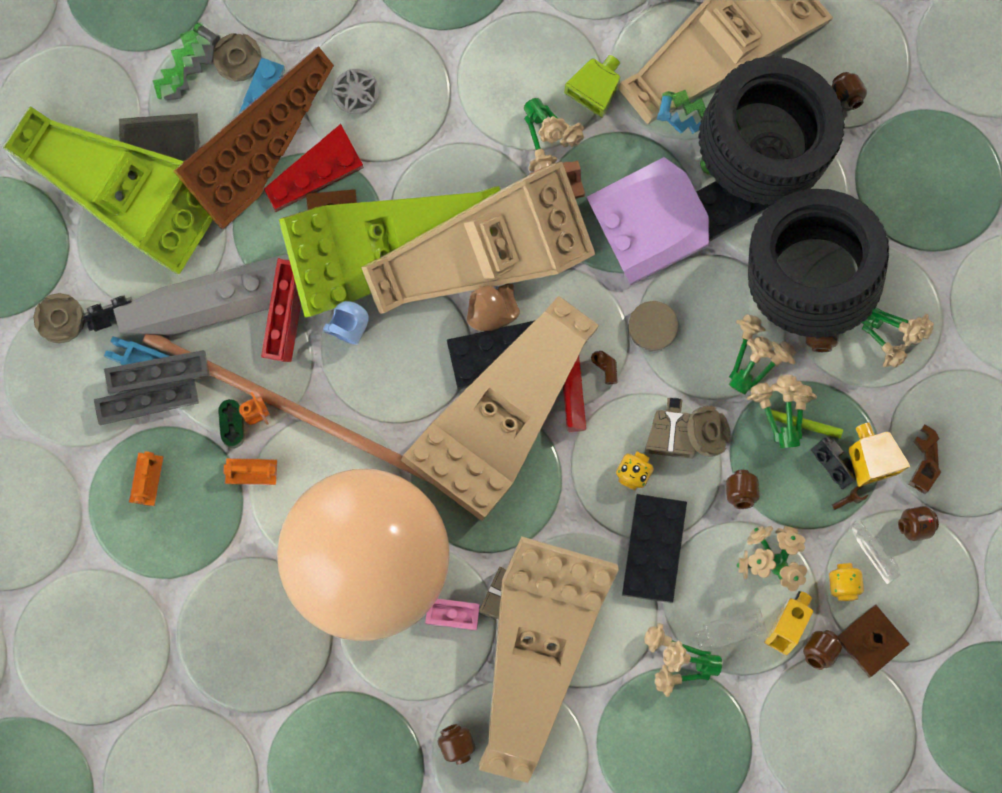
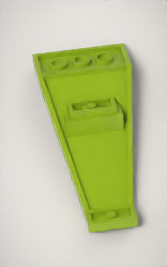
M31 106L28 107L3 146V149L25 162L135 248L177 275L182 272L213 221L207 211L173 172L184 161L53 121ZM130 170L135 173L134 180L128 177ZM117 191L122 193V199L120 201H118L115 198V193Z
M494 186L474 193L319 206L280 218L279 223L304 316L311 317L334 309L341 302H353L372 294L361 268L362 266L380 258V253L382 256L390 253L501 191L500 186Z

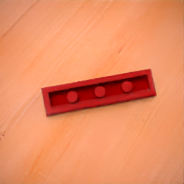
M277 259L261 358L282 362L292 361L301 309V301L290 260Z
M579 355L563 385L568 432L586 430Z

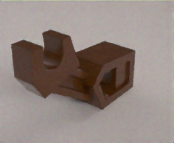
M924 424L920 431L927 435V439L922 440L917 436L913 442L924 453L925 460L919 463L908 485L926 494L941 474V471L939 469L937 444L940 438L934 429ZM926 466L933 473L931 479L921 473Z

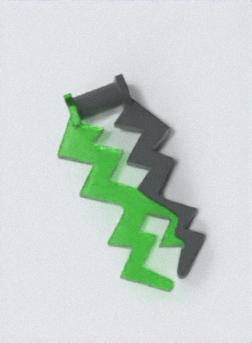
M199 22L196 23L193 30L180 34L184 48L171 50L176 64L175 67L161 69L164 78L152 80L158 99H162L161 86L173 84L172 77L178 76L181 84L171 85L170 87L174 93L164 96V99L168 101L183 98L181 91L190 90L187 76L202 73L201 64L212 65L214 48L220 40V35L213 33ZM200 35L208 40L210 45H202L205 56L191 57L194 67H185L182 57L195 55L191 44H199L196 36Z

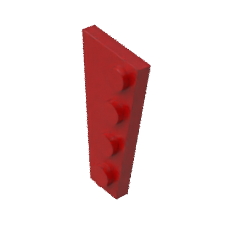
M340 123L268 184L264 191L275 212L305 198L306 194L315 193L363 169L364 166Z

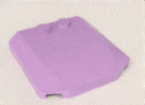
M665 157L587 196L630 285L709 246V216L687 173Z

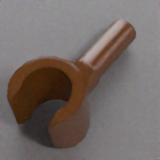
M864 486L855 487L846 498L832 504L833 509L836 510L851 502L860 503L865 500L868 494L864 497H859L856 493L857 490Z

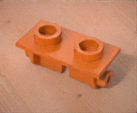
M251 392L253 399L241 404L239 408L240 414L249 425H254L262 420L268 425L266 417L270 414L261 396L256 398L254 393Z
M147 451L138 453L129 503L155 506L164 456L154 455V453Z
M226 458V464H224L225 484L276 485L277 460Z

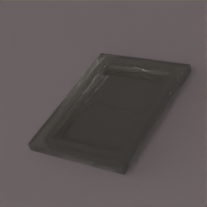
M198 113L120 118L118 136L120 142L185 161L200 148ZM130 170L128 176H135V173Z

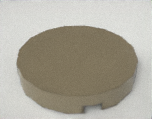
M231 33L222 37L215 45L213 63L218 73L225 79L234 82L245 81L254 76L262 58L261 50L256 40L249 35Z
M62 293L51 294L45 297V300L35 308L33 316L34 325L39 334L49 342L58 344L69 342L76 338L83 329L85 319H83L84 310L79 302L70 295Z
M648 301L637 306L631 313L628 323L629 335L633 342L648 351H659L668 347L676 338L679 328L678 318L673 309L665 303L658 301Z
M703 406L694 410L687 424L691 445L699 454L705 457H713L725 452L726 444L730 441L728 421L723 413L715 410L717 408L714 406Z

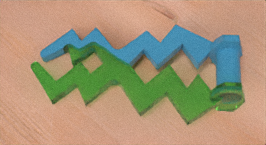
M686 90L678 93L671 91L662 93L657 120L668 121L680 134L688 127L692 134L698 132L701 122L696 125L693 116L681 123L678 112L671 116L669 111L671 102L674 101L676 109L682 104L686 116L697 110L702 119L706 110L702 98L690 103ZM736 118L738 129L741 130V127Z

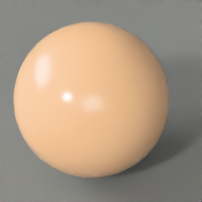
M352 469L338 472L311 486L290 509L280 532L277 549L280 579L288 598L297 611L308 622L325 633L355 641H371L391 637L417 623L438 599L446 580L450 558L448 536L443 520L430 499L411 482L395 474L376 469Z

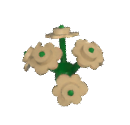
M759 526L750 532L747 543L751 545L761 542L765 551L759 548L755 551V554L748 558V552L744 550L743 558H739L736 565L739 573H743V578L747 579L748 568H751L753 575L759 574L760 577L767 578L772 571L781 580L780 583L783 587H787L788 590L793 592L796 591L799 585H803L806 582L804 576L807 573V568L804 565H798L796 562H791L788 566L787 559L789 554L796 555L798 551H804L805 538L799 535V531L792 526H784L783 529L778 528L775 533L778 534V546L782 550L780 554H774L765 540L766 537L771 535L773 527L768 526L764 528Z

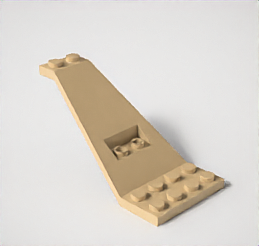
M705 0L637 74L622 81L617 88L648 125L657 120L663 96L672 97L669 111L671 112L718 86L725 79L726 75L732 69L737 68L738 65L744 64L746 61H752L755 58L773 55L829 24L833 17L819 0Z
M561 161L555 162L513 183L361 268L379 313H386L403 303L476 290L483 286H498L556 275L595 255Z
M558 296L545 312L431 423L403 455L401 461L483 522L514 483L585 343L597 331L599 325Z
M521 536L502 579L489 740L479 762L480 771L529 782L545 747L599 610L618 573L619 568L617 564Z

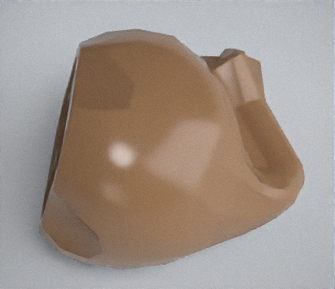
M508 283L499 286L497 290L492 286H483L473 291L469 299L467 323L476 330L492 331L515 321L520 314V310L514 298V284Z

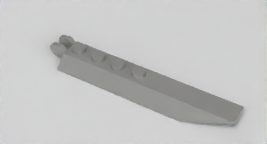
M284 254L156 289L132 300L131 303L113 309L119 332L127 334L175 335L268 310L277 259L289 260V256Z

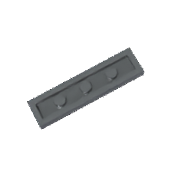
M204 350L104 369L108 394L210 376Z
M195 379L94 399L99 425L199 404Z

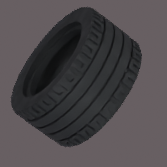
M770 56L746 61L744 64H740L737 68L732 69L725 79L721 81L703 114L698 134L702 160L717 183L736 197L752 203L772 205L775 201L793 192L811 189L829 167L843 142L845 118L842 113L841 102L837 98L836 92L823 76L796 60ZM755 103L770 104L783 109L796 120L802 130L805 141L804 153L791 159H773L756 152L745 142L739 132L736 122V111L746 105Z
M807 189L793 192L775 201L767 210H764L751 234L748 259V286L750 294L753 296V301L757 303V308L761 310V313L770 322L781 327L784 331L799 336L816 338L843 334L859 326L862 321H865L880 301L889 260L887 233L875 212L853 196L831 189ZM820 239L833 242L844 248L856 262L858 270L841 284L826 288H814L797 283L788 277L779 266L777 259L784 250L797 242Z

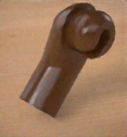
M604 351L593 352L591 361L605 372V384H617L616 360Z

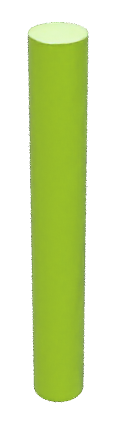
M771 409L775 421L787 424L786 413ZM792 415L793 426H796L797 416ZM805 418L802 419L803 429L839 439L842 437L843 429Z

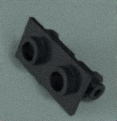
M125 295L111 299L112 304L102 307L101 303L86 308L88 312L84 313L83 319L89 317L90 321L86 322L89 331L94 330L97 332L112 326L109 317L114 316L116 321L113 309L131 303L132 297L126 298Z
M827 436L811 449L816 459L824 466L833 481L841 489H844L856 480L852 461L848 457L842 461L839 459V456L844 451L834 438L831 439Z

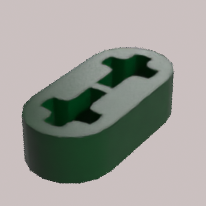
M232 399L224 400L218 409L220 436L222 442L227 447L238 448L245 439L243 416L239 412L240 405ZM232 405L237 412L233 413V421L229 422V417L224 411H227L228 406ZM231 426H234L235 433L239 434V437H236L233 443L229 438H226V436L230 435Z

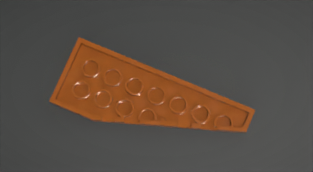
M319 46L315 47L173 170L221 229H224L261 196L265 184L275 171L274 168L300 127V122L306 112L309 111L317 92L321 90L334 67Z

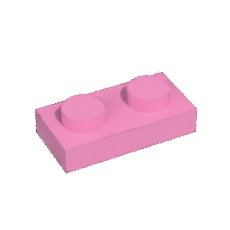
M437 599L426 614L425 624L477 631L480 604Z

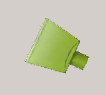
M608 55L603 63L594 58L590 59L566 82L564 93L603 118L620 84L621 77L615 73V70L620 65V61L612 55Z

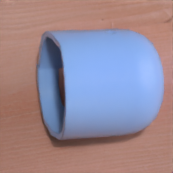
M350 301L341 302L335 307L331 321L325 324L322 331L350 344L358 345L369 322L368 313L357 303Z

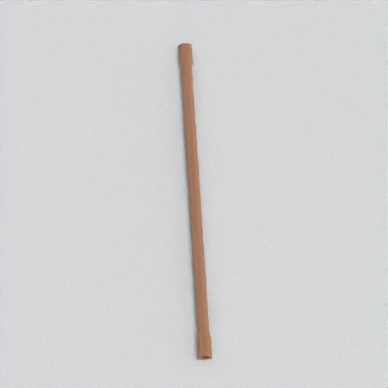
M145 334L142 342L144 345L170 356L191 353L158 334ZM207 360L210 376L249 395L253 392L256 398L261 396L265 403L427 481L401 461L402 455Z

